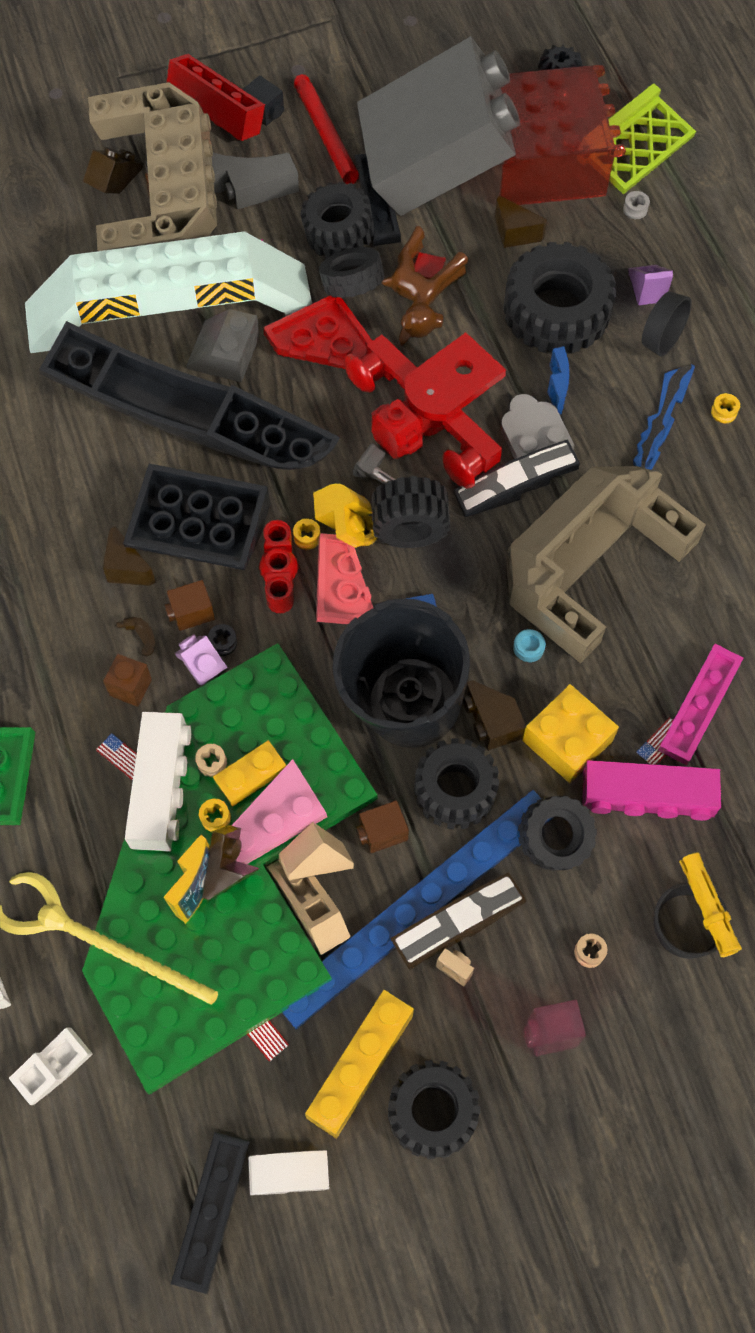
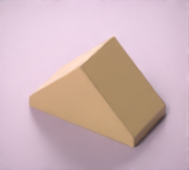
M314 822L307 826L279 853V861L288 880L348 870L354 867V863L344 844Z

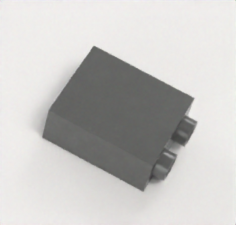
M471 36L357 102L372 187L400 216L516 155L511 130L520 126V118L508 94H502L501 87L510 83L509 72L502 57L496 50L485 56Z

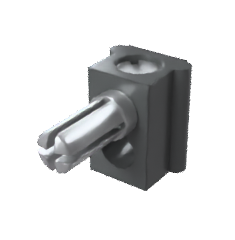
M374 443L370 444L355 464L353 475L360 477L366 482L372 477L383 484L390 480H396L379 468L386 453Z

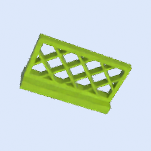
M654 83L584 138L575 156L582 164L588 160L623 195L693 138L696 133L685 120L659 97L661 89ZM657 108L664 114V119L652 118V111ZM634 125H647V134L634 132ZM652 126L665 127V135L653 134ZM670 128H679L685 135L682 137L671 136ZM618 138L629 139V148L616 147V140ZM635 140L647 141L648 150L635 149ZM653 142L666 143V150H653ZM599 153L611 154L612 163L603 162L597 155ZM617 154L630 156V164L617 163ZM635 156L648 157V165H635ZM617 171L630 172L631 179L625 183L617 175Z

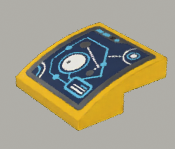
M202 835L196 839L177 861L184 874L164 896L175 916L185 924L203 900L210 846L207 839Z

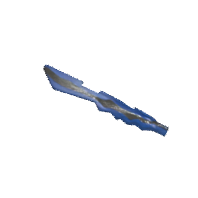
M689 364L664 374L659 410L657 414L647 418L648 429L641 433L642 440L637 444L638 454L633 459L634 466L652 470L661 453L658 449L665 442L674 423V418L671 417L676 402L682 403L695 368L694 365Z

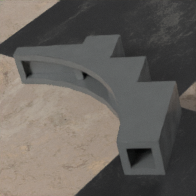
M213 152L214 192L226 191L228 199L234 200L237 210L299 192L298 172L289 153L269 157L244 158L225 156ZM145 161L146 169L148 172L147 161Z

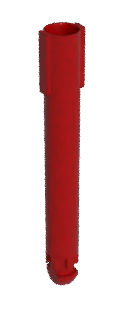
M304 74L296 76L294 87L343 182L346 184L356 183L359 172L312 82Z

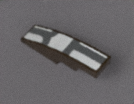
M508 872L454 900L390 939L408 969L411 970L439 952L441 954L445 948L449 949L464 938L474 936L526 903L527 900Z

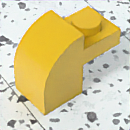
M331 484L314 492L315 519L334 530L336 529V538L355 548L364 545L365 523L363 517L372 513L369 501L342 484Z

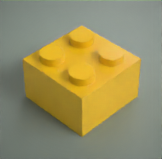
M569 684L526 726L522 741L568 783H571L584 770L587 760L593 761L613 742L619 726Z

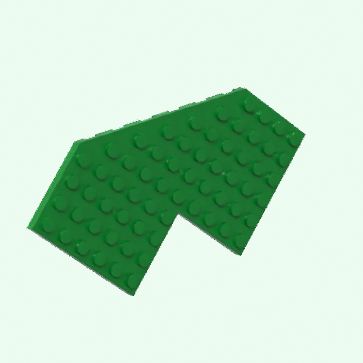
M278 643L166 707L165 713H181L186 725L191 727L190 744L185 745L183 755L187 757L186 776H181L179 788L183 789V804L181 808H177L175 820L179 821V836L177 840L172 841L171 851L131 849L124 838L95 929L99 934H103L109 939H113L117 943H121L127 948L129 947L135 950V952H139L145 957L147 956L153 959V961H157L163 966L165 965L171 968V970H175L181 975L183 974L189 977V979H193L199 984L201 983L217 991L216 1001L211 1005L193 996V994H189L183 989L181 990L175 987V985H171L165 980L163 981L157 978V976H153L147 971L145 972L139 969V967H135L129 962L127 963L121 960V958H117L111 953L109 954L103 951V949L95 947V945H90L82 970L146 1093L149 1095L288 1009V1006L306 995L308 997L316 992L321 986L332 980L265 869V866L279 859V853L298 835L248 863V865L259 868L258 871L218 896L209 900L203 898L201 904L186 924L175 916L164 899L167 892L184 874L177 862L200 835L207 839L209 846L211 844L212 832L204 828L199 818L201 805L210 799L224 801L231 814L229 825H233L271 783L269 782L232 807L214 781L213 776H205L197 766V751L206 744H216L223 749L227 758V768L269 740L286 765L292 759L294 760L327 814V818L316 824L325 831L378 799V794ZM211 753L209 758L204 759L207 767H211L213 762H219L213 753ZM216 809L214 813L207 814L211 822H214L216 818L223 817L219 809Z

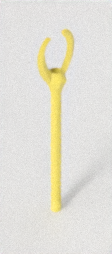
M26 872L11 877L9 881L11 884L27 883L37 888L43 895L47 905L40 909L38 920L27 922L8 918L3 913L2 906H0V928L16 935L36 934L47 930L69 932V934L77 936V938L85 940L87 943L95 945V947L103 949V951L111 953L113 956L121 958V960L129 962L131 965L139 967V969L147 971L149 974L157 976V978L165 980L167 983L175 985V987L183 989L185 992L193 994V996L211 1005L216 1001L217 991L201 983L199 984L197 981L189 979V977L181 975L179 972L171 970V968L163 966L161 963L153 961V959L145 957L143 954L135 952V950L127 948L125 945L117 943V941L109 939L103 934H99V932L92 931L90 928L74 922L62 908L54 886L44 876L38 873Z

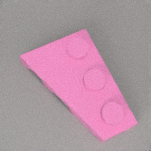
M293 759L233 823L232 826L241 828L239 840H241L242 847L236 861L248 864L298 835L312 822L316 824L327 818L324 808Z

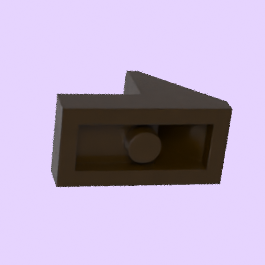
M227 825L212 831L203 891L204 899L209 900L226 892L259 870L258 867L236 861L242 847L241 840H239L241 828Z

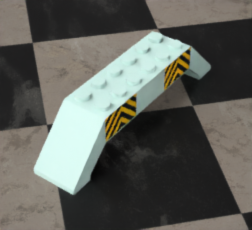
M245 231L70 255L25 302L29 349L31 353L50 351L66 321L79 327L87 323L252 300L259 301L284 312L286 317L312 304L305 264Z

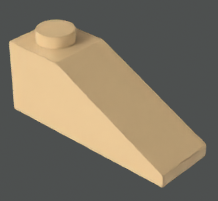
M279 860L267 866L306 934L321 955L350 938L339 909L315 876L288 880Z

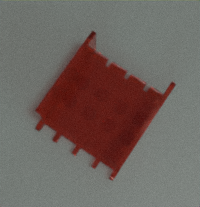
M603 65L509 74L510 83L501 87L502 94H508L514 103L520 118V126L511 130L516 155L504 161L507 164H503L500 196L518 205L606 196L614 157L625 155L626 149L623 144H614L613 138L618 137L621 134V130L618 125L610 126L608 117L614 115L616 111L613 104L604 105L602 96L609 94L610 88L607 83L599 84L598 77H602L605 74Z

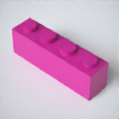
M587 760L583 770L582 805L597 814L624 811L629 816L656 813L661 818H675L678 815L691 816L694 820H709L721 808L720 769Z

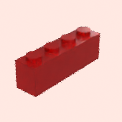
M189 54L169 60L167 82H170L197 101L203 113H208L210 120L215 125L222 127L231 133L234 138L241 141L260 134L265 108L264 103Z

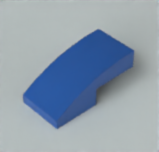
M564 346L554 348L552 351L550 368L553 374L550 376L547 391L552 405L556 407L559 414H562L569 385V363Z

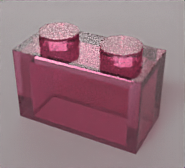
M577 1000L534 1008L527 1020V1026L524 1027V1036L527 1047L534 1048L535 1056L577 1048L585 1038L586 1034Z

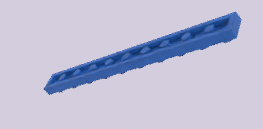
M534 790L528 793L324 959L322 963L332 980L308 997L306 995L288 1006L289 1008L282 1012L295 1030L396 947L390 938L451 903L521 845L518 839L520 837L518 826L521 824V817L523 813L527 812L531 804L541 799ZM554 817L549 818V819L545 822V824H547V823H548L550 820H552Z

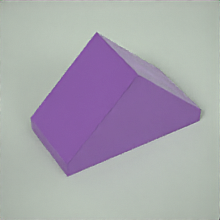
M658 265L629 268V276L638 305L657 303L661 296L669 291L673 270Z

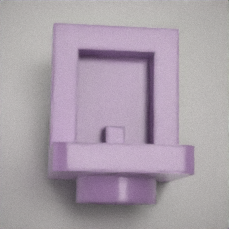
M193 634L178 644L181 649L174 653L178 659L184 662L196 682L201 686L227 668L207 636H198L196 638Z

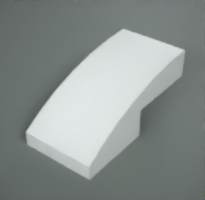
M65 1028L42 1052L34 1053L9 1079L30 1105H34L68 1078L93 1054L72 1028Z
M327 1150L249 1156L250 1195L285 1194L288 1192L329 1189Z

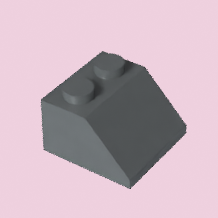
M228 309L205 320L186 365L187 369L242 382L259 339L257 316Z

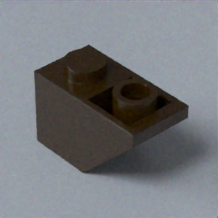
M105 147V150H93L83 182L104 193L120 194L142 170L144 163L136 160V155L125 149H120L119 152Z
M476 681L467 682L463 705L468 714H473L476 721L473 724L476 737L479 742L484 741L487 751L522 740L526 724L515 698Z

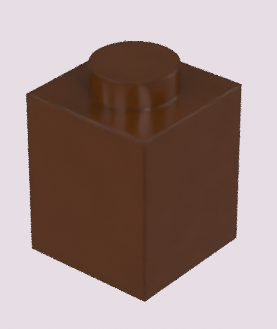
M203 580L167 591L170 603L164 604L170 622L176 620L179 631L215 620L212 604Z
M117 654L103 682L109 696L139 707L152 678L147 664Z
M397 800L359 813V825L355 826L356 833L361 845L367 844L371 854L408 841L409 829Z

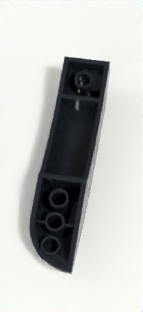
M68 321L65 322L39 369L41 375L150 426L213 450L276 469L294 470L314 465L331 453L340 440L339 436L234 385L229 387L167 367L119 347Z

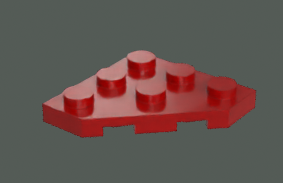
M331 295L263 327L264 336L278 355L345 369L344 360L348 354H353L360 359L366 354V345L373 341L344 300L340 297H332Z

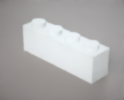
M142 712L125 840L131 849L171 851L172 841L178 839L179 821L175 820L177 808H181L183 804V789L179 788L181 776H186L187 757L183 756L184 747L189 745L191 740V727L186 725L181 713Z

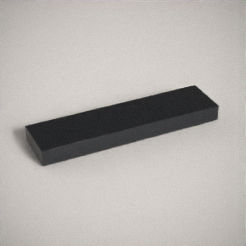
M366 154L354 155L355 167L359 172L360 188L364 191V195L368 196L374 222V235L372 236L374 246L401 242V233L395 210L372 187Z
M214 1132L172 1277V1285L208 1294L250 1145L249 1141Z

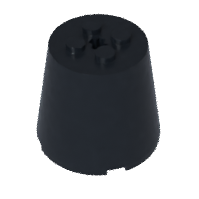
M393 599L375 604L373 609L367 611L359 618L355 617L344 629L337 642L333 657V675L338 692L348 708L386 741L406 748H418L435 743L451 730L459 716L470 673V654L466 638L446 612L430 603L415 599ZM411 693H416V694H417L416 696H413V698H411V699H407V698H406V697H410V694H411Z

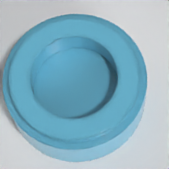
M526 629L516 635L513 650L520 660L534 662L542 657L546 642L540 632Z

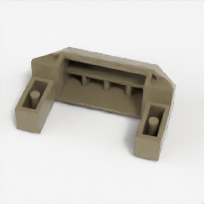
M170 82L88 97L90 124L101 140L145 132L151 216L96 225L98 251L209 236L217 226V199L214 192L215 173L212 166L213 148L210 141L211 123L208 113L204 114L197 101Z
M637 466L591 467L508 548L507 578L509 605L580 664L601 643L606 626L565 592L631 526L638 529L678 562L699 543L706 524L658 488L662 474L658 471Z

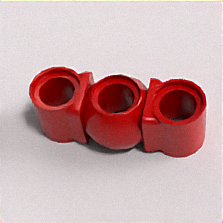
M273 520L267 523L263 530L264 554L260 560L259 570L265 580L267 606L271 611L281 614L291 610L294 605L293 579L298 571V562L292 553L290 526L282 520ZM277 537L283 538V540L278 542L272 539ZM277 564H282L285 566L281 569L273 568V566ZM276 592H285V593H286V594H285L284 596H282V597H275V596L273 595V594H275Z

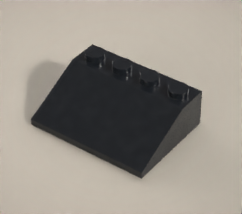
M149 463L123 545L125 547L246 570L263 531L270 507L268 486Z

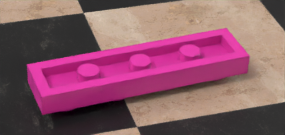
M714 644L658 749L659 752L686 766L688 765L734 678L743 657Z

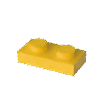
M268 740L213 776V779L233 807L274 780L287 765Z

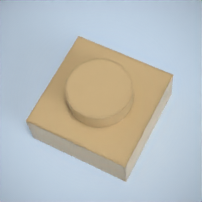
M445 948L436 963V967L463 987L471 978L474 970L470 966V959L457 950L450 952Z

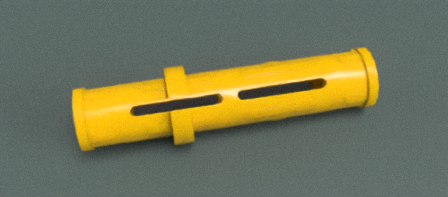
M693 853L683 857L679 863L705 919L703 925L705 929H709L713 936L720 957H727L742 950V947L729 922L731 916L721 905L700 854Z

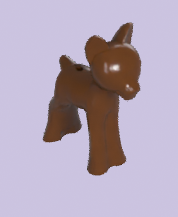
M420 226L415 227L408 242L399 253L397 269L391 277L382 280V285L391 287L397 294L413 301V304L407 309L400 321L402 326L399 335L400 346H403L410 337H426L434 329L442 327L444 316L435 312L429 305L435 301L446 287L466 274L465 265L468 263L467 256L463 252H457L452 260L430 279H426L420 273L415 272L413 259L423 249L422 240L425 238L424 231Z

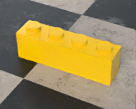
M383 990L306 1111L307 1120L337 1139L412 1019L414 1008L386 990Z

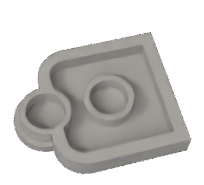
M527 394L517 395L511 400L510 411L502 418L501 432L514 459L567 439L574 449V443L554 405L548 402H537L534 397Z

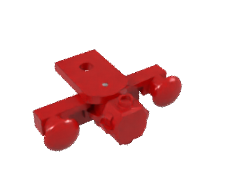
M466 332L419 367H416L383 335H380L366 345V354L360 359L353 354H348L345 357V371L351 382L358 389L364 392H373L375 390V382L384 376L388 381L396 378L397 383L405 390L406 400L396 399L390 404L381 405L372 412V433L374 439L393 459L413 454L423 445L422 435L432 436L446 429L461 443L460 450L462 452L460 454L452 450H446L443 454L445 471L458 486L466 489L473 488L475 486V477L482 471L486 473L500 462L502 448L461 409L503 379L506 375V369ZM459 367H467L471 370V372L468 374H460L456 371V369Z

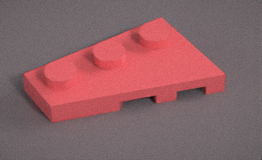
M320 533L316 622L349 624L355 617L359 618L367 611L373 609V605L370 600L369 588L366 587L361 573L362 568L355 547L336 538V535Z

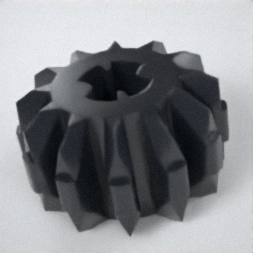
M564 44L561 47L552 45L551 49H544L538 62L540 81L546 82L547 87L556 86L557 90L560 87L569 89L570 85H576L583 69L581 53L574 52V47L565 48Z

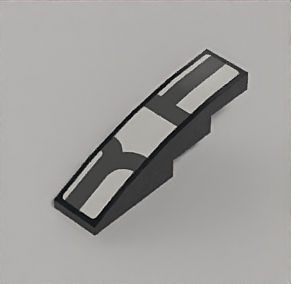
M567 439L528 453L475 478V486L473 488L458 487L454 490V495L464 516L468 517L518 501L522 493L549 485L551 478L578 470L580 462Z

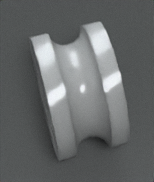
M640 191L630 192L625 198L624 214L634 220L644 218L650 203L649 197Z

